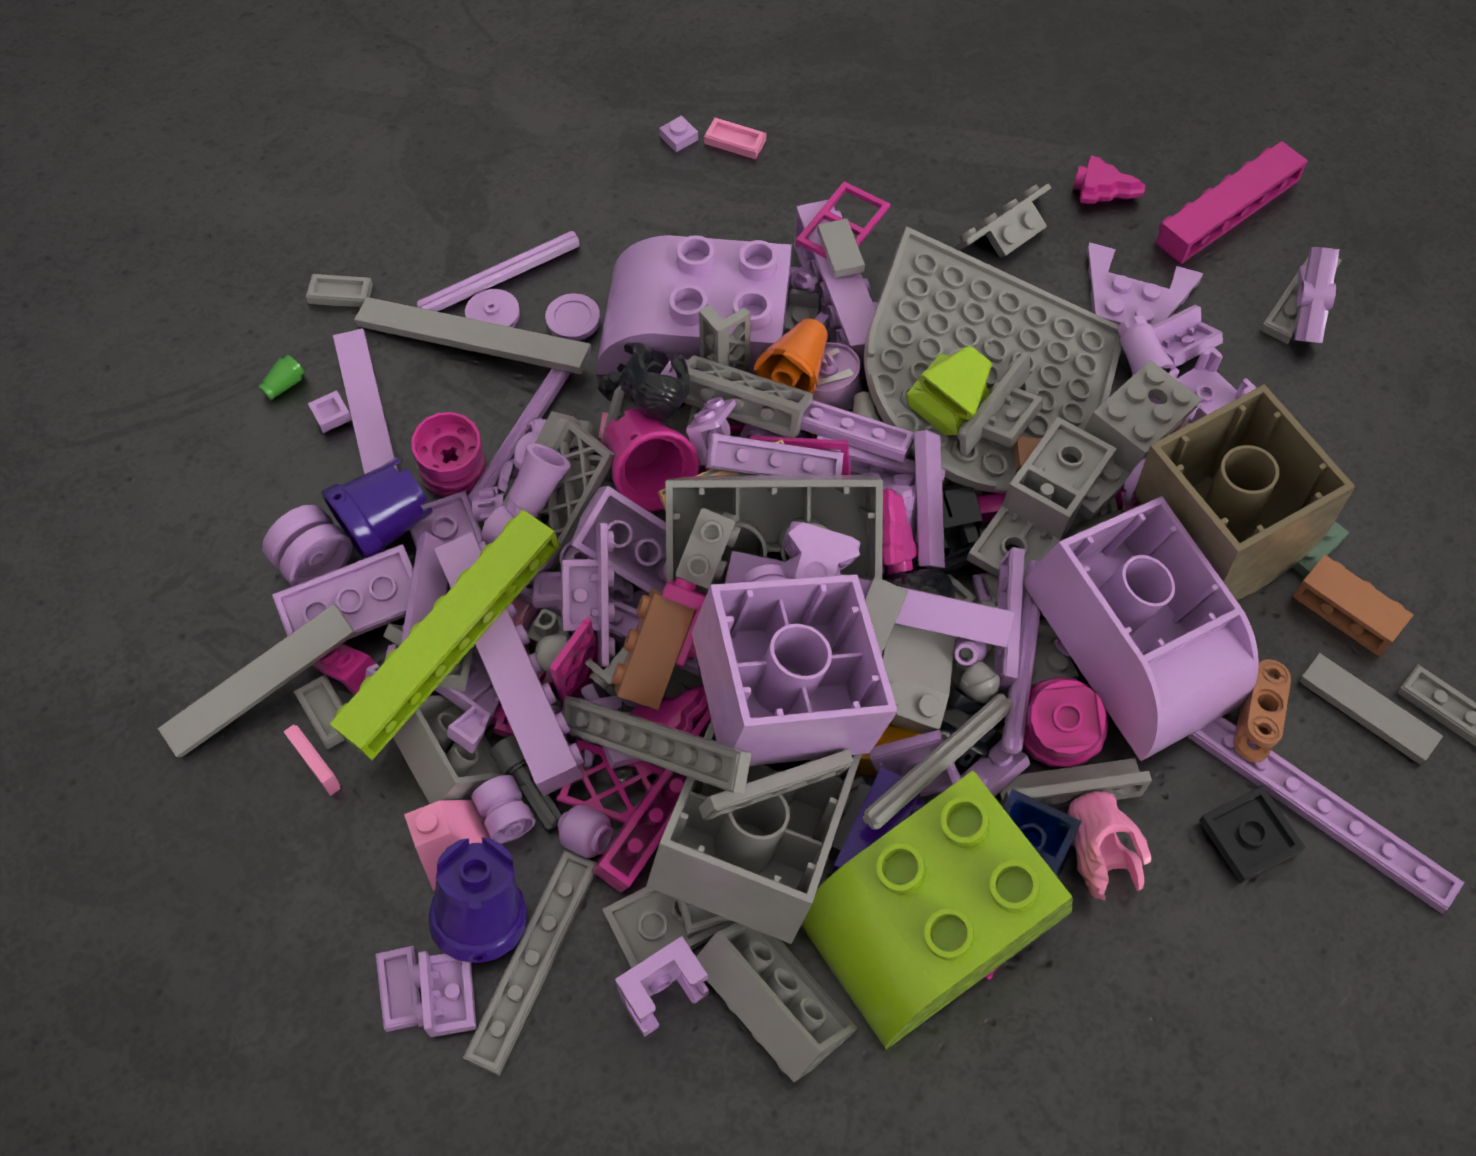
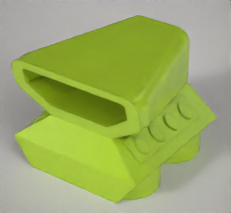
M966 346L952 355L939 354L906 393L909 407L944 435H958L961 425L974 417L981 401L984 402L990 395L986 382L992 363L972 346Z

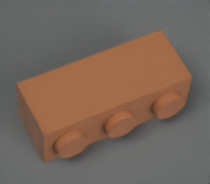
M1326 555L1322 557L1292 596L1379 657L1386 651L1414 615L1399 602L1391 600L1375 589L1371 583L1360 579L1341 563L1332 560Z
M651 587L649 595H642L636 611V616L640 617L636 630L630 629L627 634L623 649L628 652L624 663H617L611 683L615 684L614 689L617 697L658 710L696 609L663 598V591Z

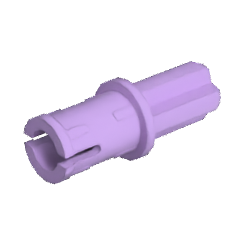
M791 267L790 286L793 289H804L809 292L816 290L815 284L819 282L817 276H814L807 268Z

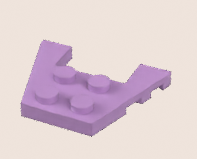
M1089 243L1086 252L1087 259L1089 260L1088 275L1089 279H1091L1092 313L1117 325L1134 316L1144 315L1147 323L1153 326L1173 316L1175 310L1180 304L1185 302L1190 292L1199 285L1203 275L1201 272L1176 266L1170 288L1168 289L1156 284L1110 273L1109 268L1116 249Z
M476 645L465 692L441 687L435 689V691L466 711L448 726L447 737L471 754L476 750L500 704L498 695ZM378 664L369 666L366 669L365 679L375 674L380 668Z

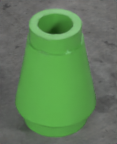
M287 354L283 358L279 357L258 388L272 400L300 382L305 370L290 355Z

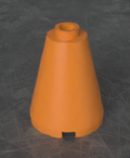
M803 319L758 357L754 365V371L756 370L758 376L814 393L828 338L825 326L815 319Z

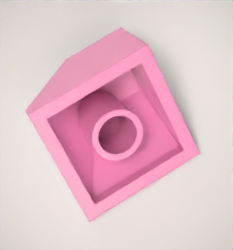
M439 800L404 814L415 848L434 894L436 889L437 862L446 848L462 839L469 838V844L482 843V838H490L484 825L486 818L480 817L473 800Z

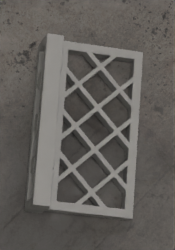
M551 411L535 443L559 452L569 461L570 465L572 459L580 457L582 474L572 476V467H570L563 476L564 479L560 480L555 487H565L566 503L557 505L556 490L554 489L547 501L548 508L539 512L536 518L541 521V516L549 514L550 528L555 531L561 545L555 562L547 570H554L556 568L562 548L573 537L580 517L596 490L602 484L615 457L612 451L580 426L581 422L575 417ZM577 435L579 450L570 453L569 446L574 436ZM598 452L603 457L597 468L591 470L589 454ZM583 480L584 492L581 498L575 500L573 483ZM508 492V494H507V496H506V498H505V500H504L502 506H505L506 503H507V501H508V499L510 498V497H509V492ZM567 509L568 521L565 527L560 528L558 511Z

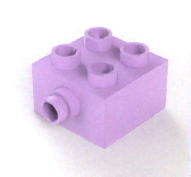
M767 564L748 571L744 576V582L710 585L692 629V637L716 742L752 753L750 766L821 759L849 749L851 755L870 753L898 710L858 574L788 579L782 567Z

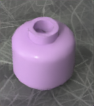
M576 805L569 811L564 812L557 826L560 844L584 858H593L598 854H603L612 842L614 832L608 816L586 805Z

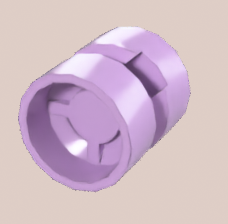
M501 775L484 782L471 796L480 817L486 818L484 825L490 838L500 844L521 837L536 822L529 806L521 800L523 797L522 792L512 775Z

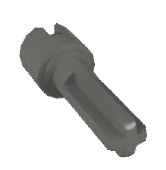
M515 735L504 738L490 750V754L503 775L514 776L519 788L545 829L551 830L556 828L562 816L561 811L550 794L543 796L537 787Z

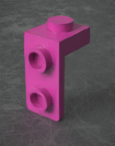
M677 577L675 581L667 579L662 597L696 609L676 661L677 665L683 667L686 658L693 660L696 654L692 629L707 593L696 589L697 584Z
M341 644L312 666L317 671L342 682L355 696L365 680L366 669L376 663L369 655Z

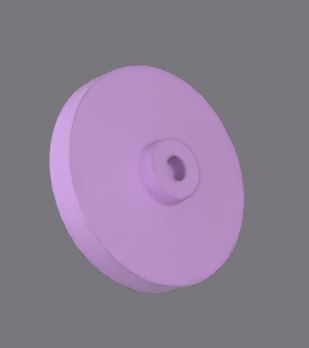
M487 289L475 294L468 301L465 308V316L470 319L514 328L520 318V308L518 301L511 293L501 289Z
M576 293L562 295L553 300L548 306L545 314L546 325L550 333L556 337L580 341L588 338L598 329L600 310L596 302L588 296Z

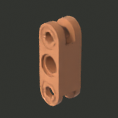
M1267 659L1259 663L1255 687L1239 709L1234 748L1243 759L1256 763L1265 760L1271 749L1279 743L1283 735L1291 674L1282 663L1276 660ZM1247 741H1251L1254 744H1256L1258 749L1254 750L1250 748L1247 744Z

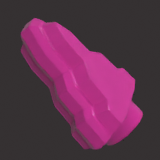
M1091 156L1086 167L1078 166L1073 189L1080 191V203L1095 204L1097 201L1106 202L1114 198L1127 200L1143 197L1146 185L1132 175L1120 173L1117 168L1106 164L1101 158Z
M893 489L883 490L882 565H884L885 574L913 570L912 559L918 553L916 543L913 540L912 529L907 521L904 500Z
M704 685L687 689L675 698L663 697L658 710L640 704L632 709L630 713L631 715L691 733L694 729V722L708 708Z

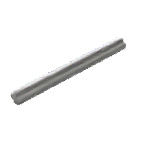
M997 694L871 804L864 812L863 821L865 824H868L873 830L880 829L1009 714L1013 706L1012 700L1006 698L1004 694Z

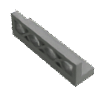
M710 305L699 310L700 357L733 368L736 364H739L736 369L750 373L751 313L744 307L722 319ZM737 326L733 333L729 334V330ZM736 344H739L737 348L734 350V352L730 354V352L733 350Z
M695 355L686 362L689 372L690 391L683 403L703 409L704 403L713 398L722 397L723 401L734 398L736 406L727 417L789 438H796L798 436L803 413L812 403L813 393ZM788 399H793V400L799 401V403L794 402V401H791V400H788Z
M1136 758L1019 774L997 796L999 804L1008 815L1069 807L1070 803L1077 797L1093 791L1101 792L1105 790L1106 792L1113 793L1117 800L1141 797L1152 782L1149 771L1139 772Z

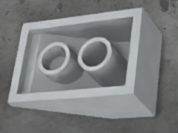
M894 624L881 655L898 710L890 724L917 734L940 729L950 693L955 636Z

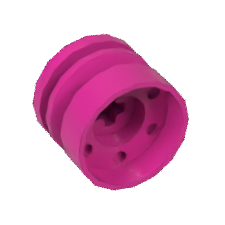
M442 412L425 418L416 427L412 436V452L425 487L435 495L442 497L466 491V494H469L486 469V458L482 448V440L475 423L465 415L454 412Z

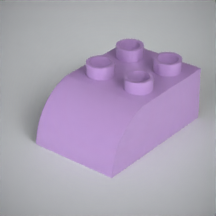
M697 235L689 237L656 236L631 245L618 257L613 268L596 364V374L607 375L610 372H618L617 367L620 363L626 366L632 354L624 351V345L628 342L642 343L650 349L665 353L668 358L672 353L675 355L681 353L684 355V359L687 360L693 355L700 357L699 310L710 305L722 319L744 307L751 313L750 373L757 375L756 370L754 371V365L758 357L785 335L790 293L792 245L768 243L762 240L711 239ZM737 326L731 328L729 334H732ZM736 344V346L733 348L730 354L734 352V350L737 348L739 344Z

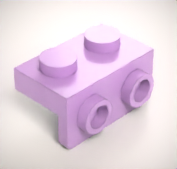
M1193 305L1152 326L1159 342L1176 367L1200 355L1209 347H1216L1223 343V332L1201 322V307L1198 305Z
M427 951L418 952L419 964L413 965L414 984L416 988H421L422 1002L416 1003L418 1026H424V1030L430 1037L476 1030L477 1023L471 962L458 961L447 954L429 956Z

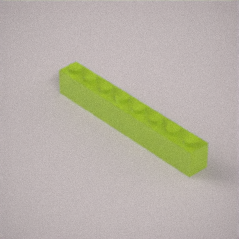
M522 510L516 517L511 518L495 541L483 548L477 561L459 575L456 584L449 592L436 600L431 612L411 628L408 637L398 648L389 652L384 660V664L375 674L363 681L357 694L337 710L334 719L329 723L335 731L372 761L559 550L561 545L555 531L525 510Z

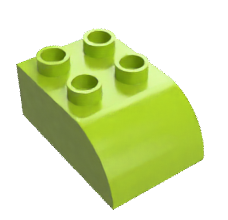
M972 770L833 873L817 889L813 903L801 927L887 1050L1072 913L1073 897L978 775Z

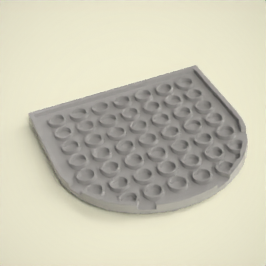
M906 226L899 240L865 339L864 369L867 385L872 400L884 423L914 433L915 431L927 430L940 435L941 469L946 470L945 478L966 487H972L985 492L1007 493L1010 482L1018 473L1015 467L1013 447L1010 448L981 437L967 456L961 455L958 435H944L910 408L906 393L939 354L952 355L966 346H972L992 363L986 382L989 392H991L995 382L1001 381L1006 375L1010 363L1016 362L1021 354L1025 352L1030 354L1029 377L1020 389L1043 397V407L1021 436L1043 438L1057 417L1084 430L1092 413L1110 396L1122 348L1120 334L1117 329L1119 325ZM913 443L909 453L915 457V445Z

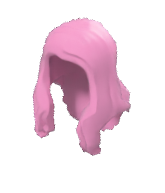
M1105 790L1101 792L1093 791L1080 795L1073 800L1068 808V828L1076 849L1077 870L1084 878L1089 893L1095 899L1105 900L1104 894L1109 882L1108 871L1112 869H1127L1137 892L1143 889L1144 873L1142 864L1146 865L1151 862L1147 840L1138 826L1118 809L1117 799L1113 793L1106 792ZM1116 832H1126L1129 834L1137 853L1121 844Z

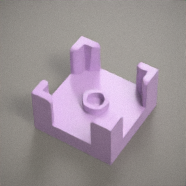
M1214 346L1203 351L1198 358L1195 368L1177 378L1179 374L1177 368L1168 373L1202 398L1199 406L1188 416L1190 419L1189 423L1197 421L1256 389L1245 378L1242 380L1238 390H1236L1217 372L1223 356Z
M683 936L615 979L620 999L644 1037L659 1027V1023L653 1015L656 1007L650 996L661 992L676 979L692 1003H697L709 995V990L704 983L708 979V975Z

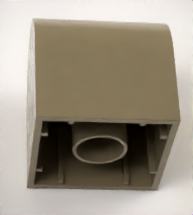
M1264 384L1150 445L1135 488V498L1140 505H1143L1162 496L1236 600H1239L1268 585L1311 552L1328 533L1356 486Z

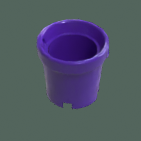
M396 457L342 486L334 484L321 491L329 510L363 559L384 552L389 545L416 524L433 514L431 507L423 511L420 506L428 500L408 469L406 468L398 472L394 467L401 462Z
M469 838L462 839L447 847L437 862L436 889L428 917L431 938L443 953L458 961L481 963L498 959L517 945L525 934L528 919L523 893L516 884L512 855L502 844L490 838H482V843L469 844Z

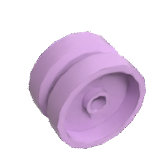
M302 505L284 514L270 527L263 539L262 552L273 567L279 570L283 578L293 587L345 567L351 556L353 545L350 538L340 527L334 525L330 516L322 508L316 505Z

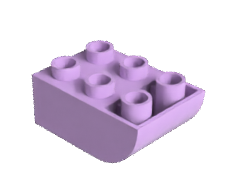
M1162 496L1058 542L1023 580L1024 587L1040 609L1042 615L1046 618L1094 692L1102 699L1104 707L1140 761L1239 708L1247 700L1255 687L1259 659L1257 644L1250 622L1244 610Z

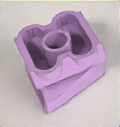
M793 521L790 527L787 528L785 538L781 543L791 559L779 566L782 567L788 579L841 576L840 570L845 569V567L849 566L860 556L859 548L861 542L854 539V537L805 522Z

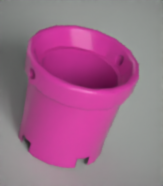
M629 409L623 412L625 416L617 422L613 419L603 434V445L615 454L612 461V479L620 494L648 512L664 511L665 509L657 492L665 489V480L699 475L700 460L695 446L679 431L668 428L660 419L655 420L645 416L640 409Z
M1053 677L1040 681L1030 688L1023 748L1032 759L1047 767L1061 769L1083 765L1101 751L1107 737L1108 715L1102 699L1090 686L1074 678Z

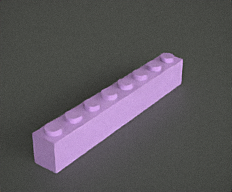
M469 532L434 548L451 588L456 584L459 575L477 561L481 551L486 546L485 541L478 543L473 532ZM512 602L475 645L533 779L543 796L583 778L579 765L585 762L577 744L569 745L565 734L571 732L562 712L555 714L551 704L557 702L549 683L547 682L542 685L538 674L544 671L538 665L535 653L529 655L525 645L531 642L523 625L516 626L512 617L518 613Z

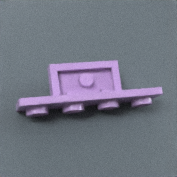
M607 523L596 524V559L561 560L562 631H576L582 621L589 617L593 630H597V664L601 667H609V659L615 658L614 637H609V623H614L615 607L614 602H609L608 588L614 587L613 566H608V552H613L614 534L613 531H608Z

